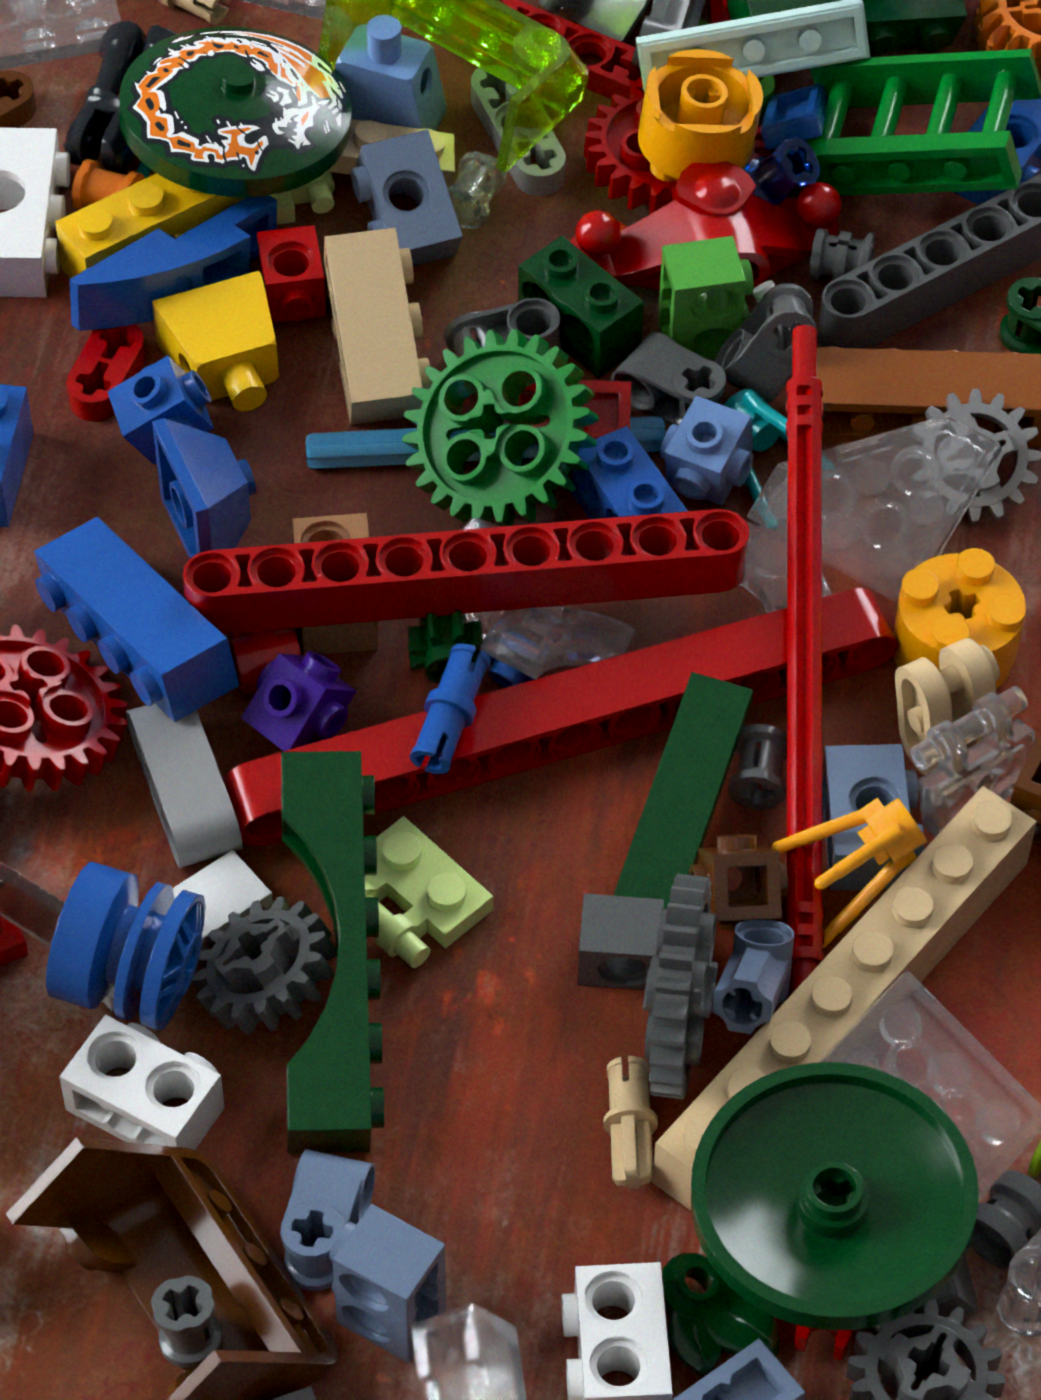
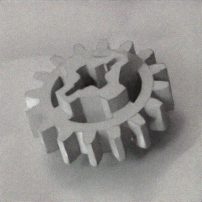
M973 389L971 391L967 404H961L954 392L948 394L945 398L947 412L943 414L939 409L930 406L926 410L925 415L932 427L929 429L915 426L911 434L917 441L923 443L922 448L911 450L907 454V461L922 465V470L912 477L911 482L913 486L928 483L932 490L928 493L924 503L930 506L939 499L947 503L945 518L949 520L958 512L959 508L967 509L969 524H976L979 521L981 509L985 508L988 509L990 515L995 520L1000 519L1004 515L1003 500L1006 499L1016 507L1025 500L1017 488L1019 484L1033 487L1037 483L1038 477L1026 470L1029 464L1041 461V452L1028 449L1027 443L1039 432L1037 427L1023 430L1020 428L1018 422L1025 412L1022 407L1014 409L1009 414L1002 410L1005 395L1001 393L996 395L990 405L982 403L980 389ZM974 417L990 420L999 425L1004 431L994 434L980 428ZM946 426H949V434L953 441L951 448L947 454L934 460L936 440L940 432ZM969 442H971L975 450H982L984 448L990 450L999 447L982 463V471H978L974 463L950 465L954 464L964 454ZM1015 454L1013 472L1008 482L1001 488L999 484L1000 479L997 474L998 466L1001 459ZM956 479L971 486L975 496L960 494L951 489L945 482Z

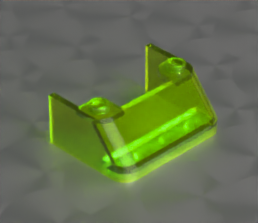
M326 0L318 54L324 57L332 66L336 64L339 55L356 26L367 25L369 20L375 16L390 15L398 19L403 26L519 89L509 99L496 168L504 173L536 145L585 96L589 71L566 39L556 31L545 27L498 0Z

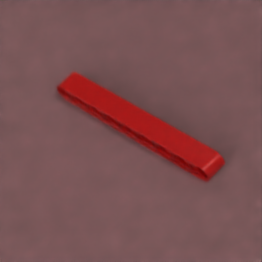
M711 509L209 550L196 554L184 566V596L222 634L421 618L427 617L428 613H433L436 616L452 615L457 610L461 611L462 614L721 593L737 587L745 576L749 527L746 521L737 513L730 510Z

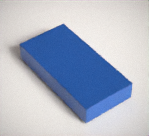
M818 83L770 97L760 131L766 150L822 136L825 122V106L828 100L824 84L820 85Z

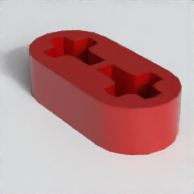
M137 324L110 329H97L91 333L66 382L70 409L77 417L85 421L98 422L107 420L115 415L107 391L139 373L146 359L143 332ZM108 350L116 351L113 359H109ZM103 380L105 390H96L100 381Z

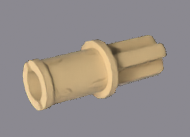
M628 1056V1080V1077L623 1075L622 1057H618L610 1061L606 1069L609 1081L610 1111L604 1116L603 1127L606 1133L611 1136L613 1181L617 1186L628 1187L630 1190H640L643 1184L649 1183L653 1179L652 1134L658 1127V1116L650 1109L649 1063L643 1058Z

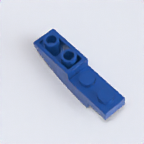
M270 195L246 197L197 227L188 230L176 239L158 228L94 266L85 269L70 279L71 325L79 331L110 329L154 320L153 300L250 273L251 260L258 257L256 232L277 230V200Z

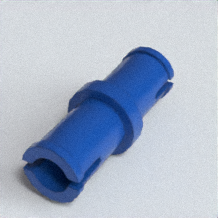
M456 644L452 646L437 689L429 692L425 701L424 709L427 716L416 745L411 750L409 757L415 766L420 767L425 755L430 756L424 769L426 772L445 774L449 771L452 764L451 760L463 728L471 726L475 718L477 709L473 702L491 661L486 652L482 650L478 653L475 663L471 662L476 647L473 645Z

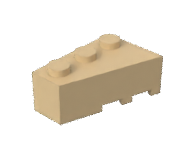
M396 227L324 236L323 273L325 297H330L333 313L331 328L333 338L337 339L340 356L339 369L350 425L405 418V411L421 409L423 403L411 392L413 387L430 389L432 381L425 372V368L430 366L428 358L418 359L415 339L423 338L420 306L418 302L408 303L405 284L414 283L410 249H399Z

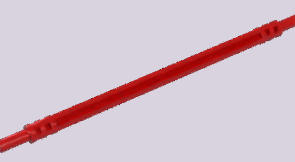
M800 325L792 330V378L786 383V397L788 398L786 402V416L788 418L786 421V436L788 437L787 837L822 824L821 437L823 436V421L821 418L823 417V402L821 398L823 397V382L817 378V330L810 325ZM822 840L787 851L788 894L784 908V920L786 925L790 926L794 931L791 994L824 960V951L822 950V945L824 944L822 890L817 889L814 885L815 879L822 875Z

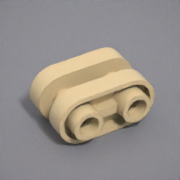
M964 638L940 650V671L929 659L922 657L897 668L895 672L898 724L901 741L914 766L919 772L927 776L954 763V743L965 754L972 756L995 746L999 739V729L1002 728L1003 724L1002 716L997 706L995 682L1000 677L999 666L995 656L987 646H979L970 638Z

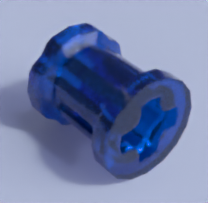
M795 137L779 143L774 154L769 157L758 156L751 160L745 166L744 171L750 175L756 185L753 195L773 205H778L786 199L790 190L808 187L815 183L819 177L820 165L813 148L806 141Z

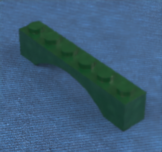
M361 751L281 752L282 841L301 860L320 890L333 925L338 953L336 974L326 1007L308 1040L287 1064V1154H300L306 1149L322 1153L370 1152L372 1129L384 1128V1088L370 1087V1064H382V1023H369L368 1000H380L381 996L380 959H367L366 937L379 936L378 897H365V876L377 875L376 836L363 835V815H375L374 775H362Z

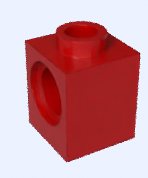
M315 225L256 232L259 271L262 275L272 323L326 317L325 281Z

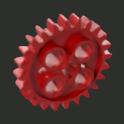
M633 86L630 87L629 100L614 94L611 96L610 107L599 105L596 118H589L587 132L585 133L583 157L587 158L586 171L595 173L594 185L596 187L609 186V199L613 200L627 196V209L633 210L641 204L649 205L650 215L676 200L675 188L678 180L673 182L662 181L651 173V163L643 155L638 143V130L645 94ZM757 127L751 158L743 168L756 185L755 192L753 193L755 196L758 193L759 182H765L770 155V149H765L760 132L761 127Z
M14 624L9 636H2L0 634V786L5 788L11 778L16 777L21 778L26 791L32 792L36 779H43L53 791H58L63 776L77 786L82 785L86 771L99 776L104 762H113L117 748L121 744L127 724L124 716L128 706L127 702L118 699L121 685L120 683L105 682L109 672L107 666H88L91 656L90 651L85 650L74 655L68 652L69 639L64 637L54 645L47 643L46 634L43 629H38L33 638L24 637L20 627Z

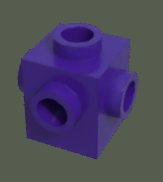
M308 651L306 656L279 653L277 658L271 661L260 673L256 683L258 690L241 719L280 749L286 751L334 737L345 724L348 717V710L346 708L357 691L338 677L341 672L340 667L319 653Z

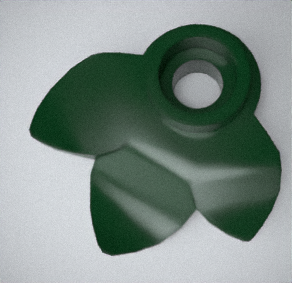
M683 1253L667 1262L662 1269L665 1311L671 1316L668 1339L675 1354L685 1365L697 1374L705 1376L719 1359L722 1350L736 1355L757 1339H760L775 1357L778 1355L779 1330L774 1316L758 1309L733 1291L718 1275L706 1256L697 1253ZM685 1277L697 1281L703 1287L705 1293H696L690 1290L686 1285Z

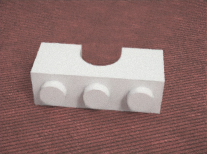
M0 127V210H9L0 213V297H47L49 274H59L60 253L58 238H54V231L56 230L55 221L65 217L66 214L64 195H59L60 187H69L70 155L69 152H60L57 128Z

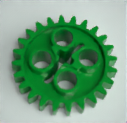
M493 329L488 330L484 347H481L471 337H464L465 354L461 357H458L447 348L443 350L447 367L442 372L430 366L425 368L427 376L433 382L430 389L413 387L411 391L415 397L423 402L421 409L404 412V417L417 425L416 431L402 436V442L413 449L419 450L405 461L406 465L417 473L423 472L415 483L417 487L428 494L433 493L430 502L443 511L450 508V515L465 523L472 515V521L482 528H488L494 516L496 521L502 526H513L515 511H518L522 517L532 523L536 521L535 504L539 501L553 510L558 508L553 491L558 486L570 492L576 490L575 485L567 475L571 469L588 471L590 466L577 455L581 448H591L597 445V441L583 432V427L599 421V416L592 410L581 407L595 397L594 392L586 385L578 384L585 375L584 372L574 363L567 364L569 356L557 346L549 350V343L536 334L527 343V337L517 329L510 331L506 342ZM535 383L536 392L532 400L525 405L519 406L518 401L521 392L527 386ZM478 392V401L474 409L462 415L461 410L465 399L471 394ZM550 418L547 426L537 428L531 426L545 422ZM504 420H507L511 424L504 425ZM455 431H468L466 433L456 435L450 439L451 434ZM496 432L495 438L489 435V433ZM539 442V452L536 458L530 464L522 466L521 460L525 449L531 444ZM481 451V459L477 468L471 473L464 474V466L467 459L473 453Z

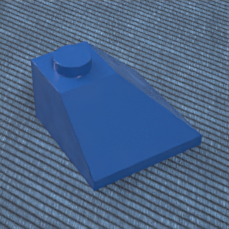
M166 418L152 421L161 500L189 559L198 553L209 550L236 548L251 521L249 495L255 494L257 491L255 479L245 458L236 460L226 438Z

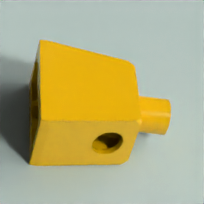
M259 270L152 301L155 335L158 346L165 356L168 355L186 373L194 370L201 377L210 393L211 401L229 396L234 408L242 412L254 410L265 402L267 392L264 385L274 383L279 377L276 337L262 275Z

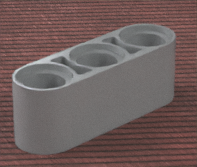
M156 704L127 710L126 716L133 745L178 868L225 855L231 850L235 852L243 850L237 818L197 710L177 722H174Z

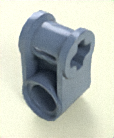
M308 1149L302 1153L294 1177L292 1194L281 1222L280 1231L281 1239L286 1249L284 1266L299 1288L306 1291H322L332 1287L334 1280L333 1262L329 1259L331 1247L344 1225L350 1221L357 1225L370 1206L375 1182V1164Z

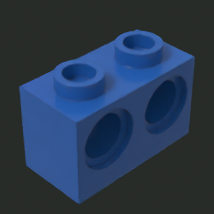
M628 426L595 439L597 441L595 447L581 448L577 456L583 459L590 467L588 471L573 469L572 482L576 490L572 492V495L589 519L687 512L683 503Z

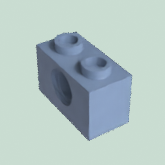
M426 129L362 145L356 167L351 168L350 174L357 200L360 203L367 201L373 221L368 222V231L396 227L399 249H410L413 267L456 256L463 235L429 130ZM395 194H405L415 201L417 208L411 211L399 210L392 205L389 197Z
M903 744L825 746L822 763V810L824 823L860 810L876 798L880 800L884 807L899 798L909 813L910 808H917L916 770H905ZM867 823L825 838L828 870L864 845L857 832L866 827ZM917 824L923 833L922 824ZM924 844L914 850L917 857L923 852ZM872 857L843 878L831 884L830 891L862 890L891 859L879 866L874 857ZM909 866L901 870L884 889H889Z

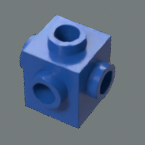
M168 355L107 391L122 436L152 464L157 462L152 421L166 418L205 432L214 428L205 405L211 402V396L205 383L194 370L186 373Z

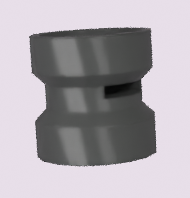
M1007 1170L990 1187V1199L987 1203H978L974 1234L970 1246L989 1263L999 1268L1012 1269L1028 1253V1239L1032 1236L1041 1235V1185L1019 1171Z

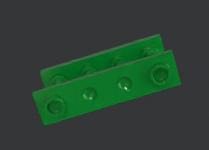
M1032 49L870 57L809 68L814 84H824L828 100L825 106V122L822 136H818L816 139H806L787 144L782 154L796 198H798L799 193L806 185L814 182L832 185L840 196L1015 190L1019 188L1022 170L1011 131H1006L1014 100L1041 99V81ZM989 102L982 132L950 133L958 103ZM934 104L926 134L895 135L903 106ZM879 107L870 137L840 138L849 108Z

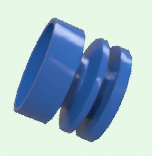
M90 861L80 871L72 885L58 919L46 969L45 986L48 996L88 1009H97L114 984L113 1008L115 1017L131 1020L139 1011L141 1025L155 1030H163L171 1021L182 997L187 992L199 961L206 910L204 895L182 890L174 899L171 885L156 882L148 891L140 907H138L139 882L137 875Z

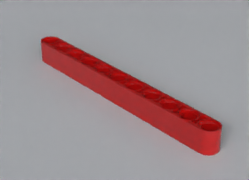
M849 589L822 597V684L880 667L896 653L898 648L897 639L874 594L869 589ZM787 608L476 696L473 702L477 709L475 718L471 726L463 728L451 760V767L445 774H433L424 771L430 756L425 755L420 767L415 766L409 757L427 716L425 711L283 752L361 751L362 775H374L375 814L671 729L691 672L753 689L754 698L751 705L787 695ZM281 752L240 764L230 770L223 778L237 818L242 841L249 846L262 847L282 842Z

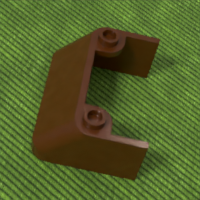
M76 1137L6 1213L12 1225L59 1228L66 1240L65 1247L68 1254L81 1267L91 1271L98 1269L104 1272L121 1273L158 1332L160 1328L156 1326L151 1299L161 1284L169 1279H178L190 1275L202 1279L211 1287L216 1308L214 1316L218 1319L222 1328L223 1345L220 1350H213L197 1368H182L184 1373L180 1374L169 1385L167 1389L168 1398L166 1400H271L304 1389L315 1383L338 1360V1349L331 1335L223 1173L211 1160L193 1149Z

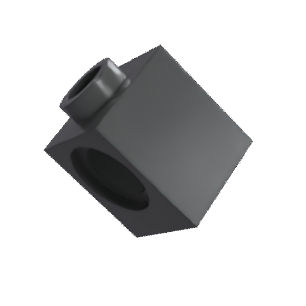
M584 893L579 944L578 985L645 990L649 959L656 955L658 927L664 899Z

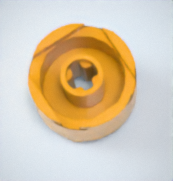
M691 49L679 51L668 56L666 65L657 71L656 66L651 70L646 83L638 130V143L643 155L651 163L650 170L656 178L666 182L677 181L681 172L694 162L718 163L727 161L736 164L741 169L747 165L752 155L763 102L761 84L749 69L746 76L735 67H732L734 59L723 53Z
M978 548L966 549L960 554H945L933 557L907 572L902 579L893 632L898 642V648L893 655L897 667L899 668L925 657L940 671V650L964 638H970L979 646H987L995 656L1000 671V677L995 681L996 689L1000 687L1009 676L1010 670L1015 663L1025 619L1026 602L1019 584L1008 571L995 563L993 556L989 552Z

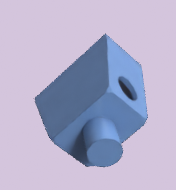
M390 15L375 16L369 20L367 25L356 26L339 55L335 69L347 85L351 96V119L372 120L383 124L418 129L426 128L436 131L447 112V106L434 48L428 42L401 35V23Z

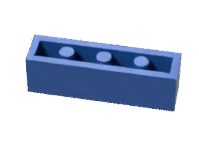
M95 517L34 551L41 574L39 578L35 579V584L45 605L52 612L60 609L67 616L78 638L84 643L91 640L99 648L104 661L115 674L123 671L131 679L137 694L146 705L156 704L174 722H177L240 686L228 639L100 518Z

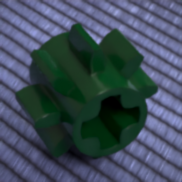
M459 610L452 613V615L436 616L433 613H428L427 617L420 618V626H409L407 628L411 670L425 668L426 677L436 684L440 683L453 645L469 644L475 646L476 650L471 659L473 663H475L478 653L484 647L481 621L476 620L467 623L466 615L462 614Z

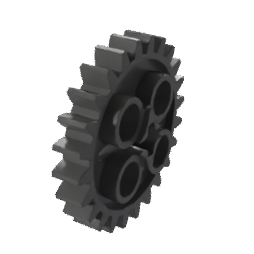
M677 874L674 878V886L671 887L670 903H668L667 908L663 907L661 911L656 955L649 959L643 1010L649 1011L645 1038V1059H649V1092L652 1096L684 1099L685 1095H687L688 1084H690L691 1067L700 1063L705 1018H709L710 1013H712L718 963L712 962L717 916L715 913H711L710 909L712 897L710 877Z

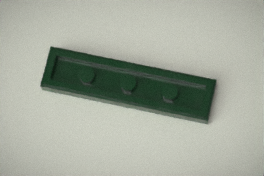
M691 672L613 896L664 899L663 907L667 908L668 903H670L671 887L674 886L675 876L677 874L689 875L690 866L697 864L699 858L698 848L703 847L754 698L753 689Z

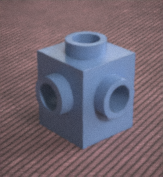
M695 396L680 425L672 424L668 428L661 444L660 457L665 459L668 484L689 499H706L723 506L733 485L741 487L747 479L752 466L753 435L751 415Z

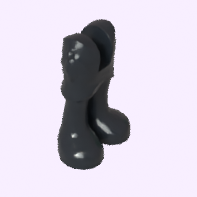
M120 21L109 26L99 44V55L102 58V64L96 84L89 88L84 104L69 127L66 140L63 143L65 152H69L70 164L81 166L82 162L86 159L96 161L101 152V162L105 170L121 173L125 170L134 153L126 143L119 123V94L123 77L130 65L140 54L152 45L177 33L168 28L155 25L150 27L146 37L143 30L131 21Z

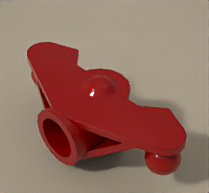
M727 161L718 163L694 162L680 174L675 188L676 200L629 227L617 221L615 216L606 211L594 210L585 213L578 221L575 228V236L570 242L620 283L660 290L663 245L733 236L740 260L748 259L751 264L755 288L764 283L768 277L811 256L813 241L818 228L828 229L829 235L836 236L839 228L837 218L842 210L841 196L832 185L814 182L804 187L799 193L797 200L775 196L769 203L753 195L756 189L754 181L747 172L736 164Z

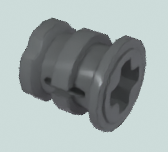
M818 228L812 246L809 278L819 280L825 275L832 276L833 281L875 259L876 233L868 232L864 240L854 239V235L851 232L841 231L839 236L829 235L828 229Z

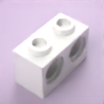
M106 1014L59 1076L65 1109L125 1142L183 1147L196 1150L225 1109L221 1074L217 1072L216 1068L209 1061L195 1053L188 1052L182 1055L161 1044L156 1035L146 1027L137 1023L125 1025ZM115 1068L130 1069L128 1073L122 1076L112 1077L105 1075L108 1071ZM172 1098L189 1100L178 1107L162 1105L165 1101Z
M661 1262L575 1266L574 1293L561 1295L564 1337L577 1336L578 1359H566L568 1400H672L673 1393ZM606 1306H616L624 1309L628 1315L622 1319L610 1320L600 1316L597 1311ZM611 1371H622L631 1375L635 1380L625 1386H614L605 1382L601 1377Z

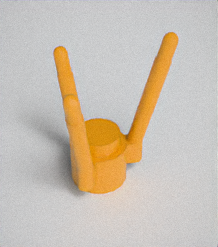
M876 798L860 810L800 831L772 844V849L780 851L781 854L867 823L866 827L857 832L864 845L817 877L814 885L819 890L827 888L872 857H874L879 866L891 859L830 922V925L824 930L822 949L827 947L901 870L912 864L917 858L914 850L927 842L924 834L899 798L885 807Z

